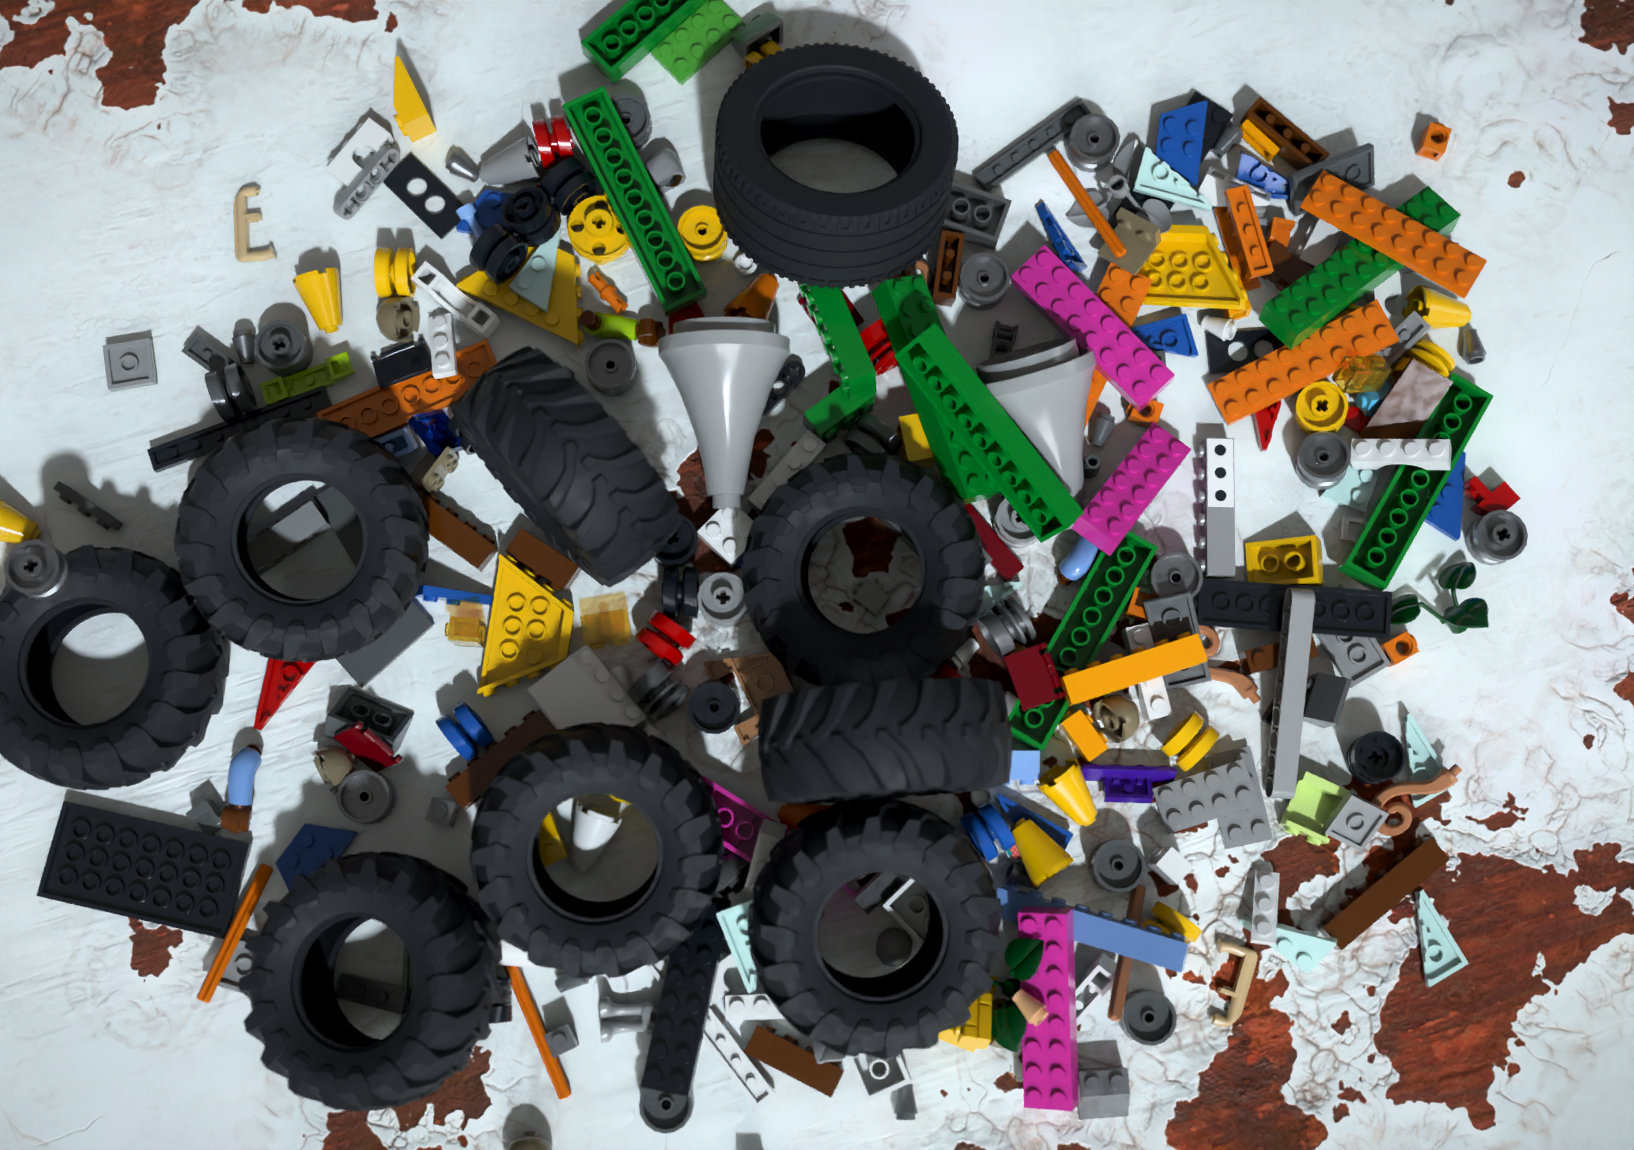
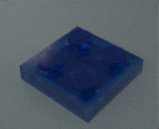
M443 409L412 415L408 420L414 432L421 438L434 457H439L447 446L452 448L454 452L463 450L459 444L461 438L455 439L447 428L450 419Z

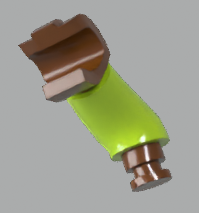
M586 310L580 315V323L584 326L586 333L596 338L637 341L638 338V343L642 346L658 347V340L666 334L663 322L654 321L652 318L640 319L639 323L638 319L598 311L592 312L591 310Z

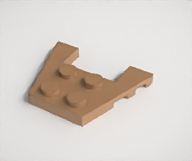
M771 652L703 663L710 679H721L734 672L755 716L734 726L742 746L747 745L758 734L762 700L774 695L795 691L783 664Z

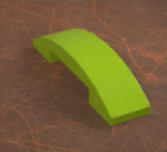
M345 351L325 359V363L285 378L278 376L259 385L268 406L323 385L329 388L355 374L348 352Z

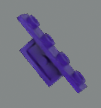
M1089 763L1081 766L1085 781L1103 782L1104 802L1152 803V783L1174 782L1177 774L1176 767H1168L1166 765L1149 767L1144 765L1122 766L1120 764L1098 765Z

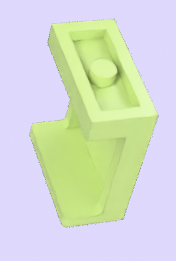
M1307 771L1300 772L1297 778L1295 796L1293 799L1288 800L1279 825L1285 827L1284 831L1291 835L1298 836V834L1307 837L1306 841L1313 845L1328 844L1330 839L1321 828L1349 790Z

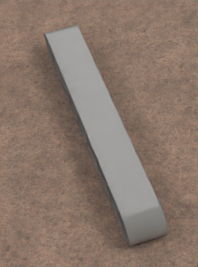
M1287 588L1284 596L1265 792L1268 798L1293 799L1296 792L1315 607V593L1311 589Z

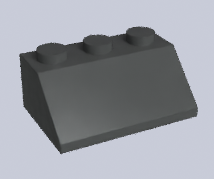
M349 687L327 715L324 736L336 740L333 737L335 733L360 720L363 723L361 730L367 727L395 750L392 754L394 757L401 747L414 713Z

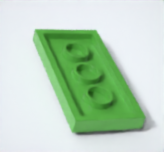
M708 0L651 51V56L682 86L732 41L731 35H733L737 28L745 27L746 24L722 0Z

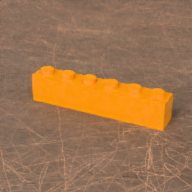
M1189 631L1177 635L1176 641L1168 642V639L1155 642V647L1146 650V647L1142 646L1131 650L1132 655L1126 657L1123 656V653L1109 657L1110 662L1101 664L1099 660L1087 664V669L1078 671V668L1065 671V676L1060 678V681L1062 683V690L1066 694L1065 698L1068 706L1208 661L1199 634L1191 635Z

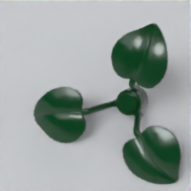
M1461 562L1446 568L1439 575L1438 583L1440 587L1445 590L1451 589L1454 606L1445 609L1443 616L1439 615L1425 603L1418 602V597L1415 594H1405L1392 600L1391 624L1401 625L1412 622L1419 616L1421 612L1420 607H1422L1439 619L1441 624L1446 623L1454 634H1460L1467 630V628H1488V605L1486 601L1482 598H1469L1459 605L1456 596V589H1467L1475 581L1477 575L1475 565L1472 562Z
M1017 938L1011 941L1005 951V962L1011 968L1009 973L1014 979L1008 978L1004 982L994 980L992 984L1000 986L1003 995L1010 998V1000L1003 1004V1010L996 1009L992 1011L991 1035L1001 1047L1012 1052H1018L1019 1045L1026 1032L1027 1020L1018 1007L1008 1006L1015 1003L1012 998L1020 990V980H1029L1036 974L1044 952V940Z

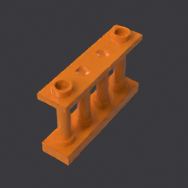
M1247 184L1226 189L1224 196L1228 207H1215L1213 210L1231 269L1237 268L1245 291H1250L1261 287L1259 276L1272 274L1274 269Z

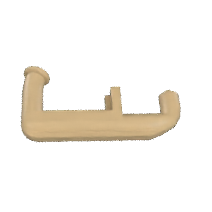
M248 186L241 189L233 203L235 257L243 263L277 258L271 246L266 250L250 252L249 223L262 221V215L260 213L247 214V197L259 195L260 189L257 186Z
M1218 939L1217 951L1219 953L1228 952L1241 957L1233 988L1223 985L1222 988L1218 987L1217 992L1231 996L1226 1017L1216 1013L1210 1016L1212 1024L1227 1027L1237 1021L1242 1014L1258 956L1250 948Z

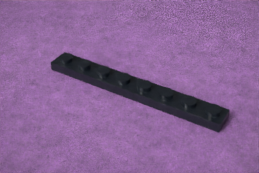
M323 385L147 449L153 470L158 473L212 453L219 446L224 445L227 439L245 429L281 418H309L316 415V412L332 406V402L327 388Z

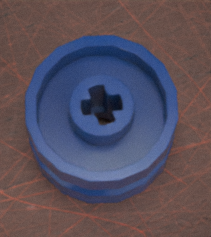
M461 700L452 707L453 713L459 722L446 713L435 722L452 746L469 762L478 755V749L472 739L481 747L486 748L495 741V738L488 730L482 718L464 700Z
M986 800L977 806V813L981 821L970 811L961 816L959 820L974 847L988 863L998 856L995 843L1000 849L1007 851L1016 845V842L1001 814L990 801Z

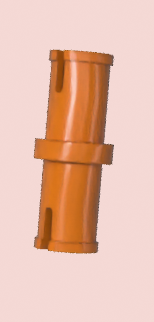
M599 271L594 272L596 277L592 274L588 282L600 293V298L603 301L606 300L617 314L622 313L620 309L625 311L628 303L616 292V287L612 284L610 285Z

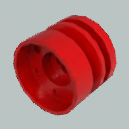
M882 319L877 320L860 333L868 355L872 354L870 360L874 366L876 376L882 375L899 365L894 357L895 353Z

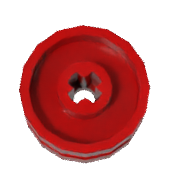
M563 114L551 117L553 129L551 132H549L547 122L544 119L532 121L544 170L553 169L557 165L555 153L559 152L561 162L567 158L574 157V145L570 129L566 126Z
M653 610L647 621L656 630V633L647 627H641L635 638L654 655L677 667L684 656L674 645L676 644L683 649L689 650L696 641V638L662 613Z

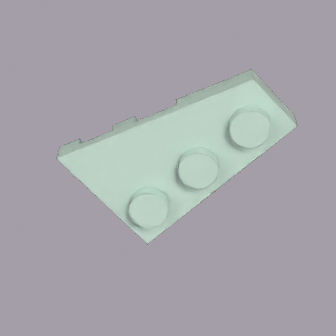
M1349 462L1344 479L1337 486L1326 489L1319 497L1363 514L1367 509L1382 467L1377 470L1353 469L1351 462Z

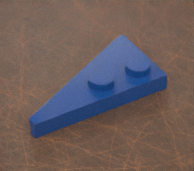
M1240 151L1235 178L1271 193V198L1290 200V184L1287 177L1245 151Z
M1045 202L1037 206L1036 209L1052 239L1051 244L1059 253L1062 262L1072 272H1082L1088 266Z
M1186 313L1131 328V331L1150 350L1165 351L1166 353L1192 358L1199 355Z
M1464 451L1424 520L1425 523L1454 541L1459 540L1461 535L1466 458Z
M421 585L415 597L423 598V601L427 602L445 600L447 605L460 606L461 602L492 606L494 596Z
M1000 793L998 794L996 799L1014 824L1022 818L1025 821L1031 819L1064 850L1066 849L1073 836L1072 832Z

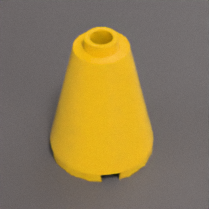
M335 267L325 268L326 273L313 270L292 279L297 292L318 329L325 331V334L339 331L338 327L342 325L339 271Z
M1415 285L1411 288L1405 299L1409 301L1407 308L1403 307L1402 310L1404 320L1413 311H1416L1432 327L1430 330L1463 327L1471 319V311L1467 304L1424 285Z
M0 499V542L20 544L26 540H39L42 532L39 530V524Z
M1075 758L1065 760L1067 765L1060 767L1057 764L1040 777V783H1036V786L1078 826L1084 825L1086 827L1096 820L1095 816L1098 812L1078 761Z
M1022 818L1012 825L1014 830L1011 833L1034 887L1045 883L1074 861L1069 853L1031 819L1025 821Z

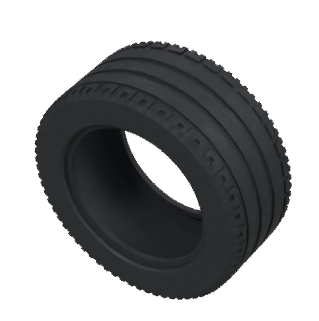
M829 42L824 44L814 43V45L804 44L802 47L798 45L792 49L786 48L785 51H777L774 55L770 54L766 59L762 58L759 60V63H753L751 68L745 69L744 74L741 73L738 79L733 81L732 86L728 88V92L725 93L719 108L715 130L713 194L717 216L723 225L724 231L727 232V236L733 240L735 246L739 247V251L741 253L744 252L748 259H753V263L756 265L760 264L761 268L770 270L772 274H778L780 278L785 277L791 282L798 281V284L803 285L805 283L811 287L816 285L819 288L825 286L829 287V289H834V287H839V289H844V287L855 288V286L864 287L865 284L873 285L877 281L880 283L886 278L891 279L893 275L901 274L902 270H908L910 265L914 266L917 260L920 261L923 255L927 254L929 248L933 246L934 241L937 240L943 226L959 147L958 128L956 127L954 114L950 111V105L946 104L945 97L941 96V92L935 89L936 86L930 83L927 77H923L921 72L914 70V67L907 66L906 62L898 61V58L890 57L887 53L882 54L878 50H869L868 47L861 48L859 45L849 46L846 43L839 45V43L829 44ZM819 138L840 139L859 144L875 152L889 163L897 176L879 187L854 193L826 192L805 186L791 179L778 169L770 158L785 147L801 141Z

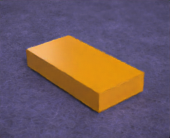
M1246 119L1240 126L1244 133L1242 139L1270 163L1280 148Z

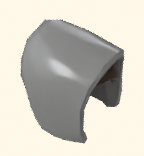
M671 148L656 151L643 163L659 197L684 183L686 179L682 165Z

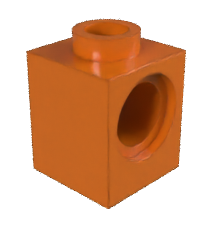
M1430 122L1422 132L1416 155L1438 161L1446 151L1452 129L1445 127L1444 124L1439 122ZM1431 137L1436 138L1438 143L1434 142Z
M1152 400L1144 407L1148 411V416H1142L1128 403L1126 413H1129L1126 421L1148 429L1153 422L1158 423L1164 404Z
M1408 631L1400 633L1380 645L1391 663L1388 667L1394 666L1419 652L1415 637L1409 634ZM1397 642L1403 646L1402 654L1396 650Z

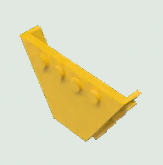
M1171 225V229L1168 232L1161 234V242L1138 272V274L1153 279L1142 305L1246 310L1248 296L1243 287L1239 288L1235 270L1229 269L1226 253L1224 251L1220 252L1218 239L1214 232L1210 233L1207 226Z
M539 246L528 247L525 261L519 270L504 283L495 284L485 275V272L478 270L472 275L462 277L459 283L456 284V287L464 294L469 293L574 344L576 349L581 351L580 344L584 343L583 329L580 330L579 321L583 309L582 307L579 308L578 299H582V288L577 283V278L581 277L580 263H576L573 255L561 249L557 251V263L552 280L553 286L552 292H550L547 313L509 288V285Z
M499 554L498 557L499 566L480 686L477 690V695L483 694L484 697L497 693L496 688L505 685L506 688H510L520 684L518 679L528 676L529 680L542 675L541 670L550 667V670H553L568 658L574 621V612L571 610L573 605L564 598H561L560 601L553 596L555 591L545 583L542 586L534 581L536 576L526 568L523 572L516 567L518 562L508 554L504 557Z

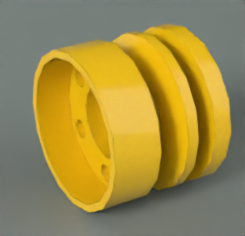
M1420 339L1405 353V358L1400 359L1392 370L1391 376L1395 382L1413 357L1448 378L1455 368V361L1442 347L1433 342Z

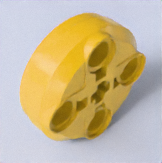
M605 196L589 197L581 201L571 212L568 221V236L572 247L582 258L597 265H604L617 260L630 248L625 235L618 233L621 228ZM601 205L608 206L606 210L597 209ZM576 226L584 227L580 232L573 231ZM599 248L605 249L602 255L594 254Z

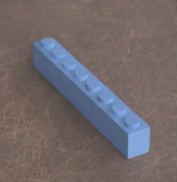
M1006 883L1005 886H1000L997 889V898L1000 899L1002 906L1001 919L1018 924V912L1024 906L1073 908L1074 941L1181 973L1184 970L1191 943L1190 940L1185 939L1186 935L1178 932L1166 934L1161 932L1160 927L1149 924L1146 927L1137 925L1136 920L1125 917L1122 920L1113 918L1114 914L1099 910V913L1089 911L1090 907L1076 903L1075 906L1066 904L1065 899L1059 897H1052V900L1043 897V893L1035 890H1029L1028 893L1020 891V886Z

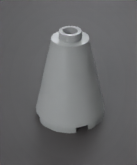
M527 136L481 163L479 176L482 182H486L488 185L536 182L545 178L543 163L539 162L537 155L540 153L534 140Z

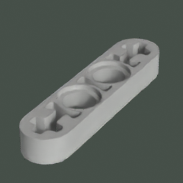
M389 145L379 148L337 198L333 205L334 213L345 220L351 219L396 167L400 160L399 151ZM377 168L376 177L371 179V172ZM363 186L362 193L356 196L358 187Z

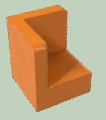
M1273 217L1265 234L1267 248L1276 241L1282 247L1288 249L1290 232L1295 227L1296 221Z
M1136 586L1127 602L1123 615L1146 623L1148 619L1143 600L1154 598V596L1139 591L1140 587Z

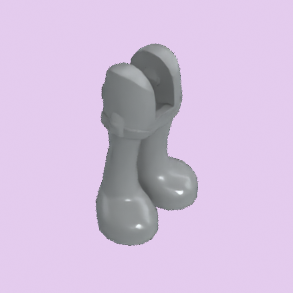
M600 996V1018L641 1015V1020H601V1043L610 1042L612 1037L619 1033L646 1032V1034H652L655 1021L651 1022L650 1012L657 1013L659 1003L646 1000L644 1003L620 1004L614 1003L609 996Z

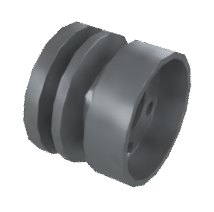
M1011 596L1004 600L1005 606L1002 603L996 605L999 616L989 609L979 615L976 620L985 640L1001 659L1016 651L1014 639L1024 646L1027 643L1026 638L1032 641L1037 637L1030 617Z

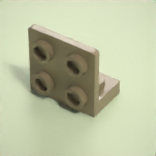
M1121 207L1116 213L1117 226L1114 231L1126 247L1127 253L1120 258H1116L1105 242L1098 251V256L1110 263H1114L1132 275H1137L1161 242L1160 227Z
M435 441L410 476L423 490L433 494L443 487L445 477L448 473L451 474L455 471L460 458L449 446L445 448Z

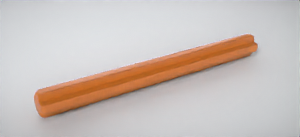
M1058 150L1049 153V161L1116 258L1124 256L1127 253L1126 247Z
M260 864L196 996L198 1000L205 1003L211 1001L273 872L272 867Z
M504 965V970L507 977L511 978L512 989L557 1096L560 1100L565 1099L572 1092L557 1057L553 1058L544 1038L546 1030L519 966Z

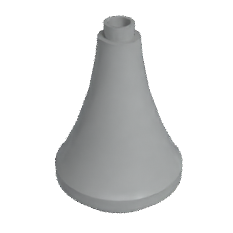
M703 317L676 322L673 324V334L658 340V356L666 365L681 395L695 433L704 470L707 496H712V508H741V496L746 495L754 438L771 389L783 364L790 356V339L784 335L776 334L773 322L757 318Z
M1067 337L1020 348L977 364L975 368L979 379L1004 408L1005 412L1033 445L1041 458L1048 464L1049 468L1059 481L1062 482L1074 500L1077 501L1081 509L1084 510L1087 507V499L1084 486L1082 452L1086 406L1093 372L1097 364L1094 348L1078 349L1075 337ZM1073 523L1069 528H1067V529H1065V530L1072 529L1074 523Z

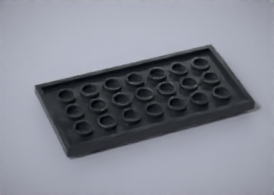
M63 801L36 896L224 939L231 925L252 843Z

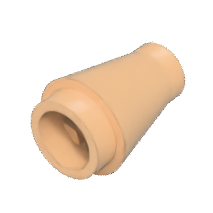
M1020 989L1012 998L1029 1024L1032 1023L1035 1027L1049 1014L1046 1005L1026 993L1023 989Z

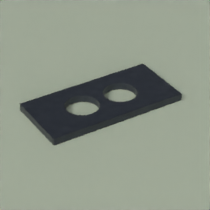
M411 153L382 182L441 240L461 221L456 211L464 206V204ZM414 179H421L427 184L426 192L418 197L410 195L407 190L409 183ZM434 196L441 197L445 202L444 209L438 214H431L425 208L427 200Z
M1269 329L1236 331L1232 340L1226 339L1225 341L1212 333L1205 334L1210 374L1231 373L1259 359L1254 352V346L1258 341L1269 342L1273 347V351L1285 346ZM1232 343H1242L1246 347L1247 357L1244 360L1236 361L1229 356L1228 348Z

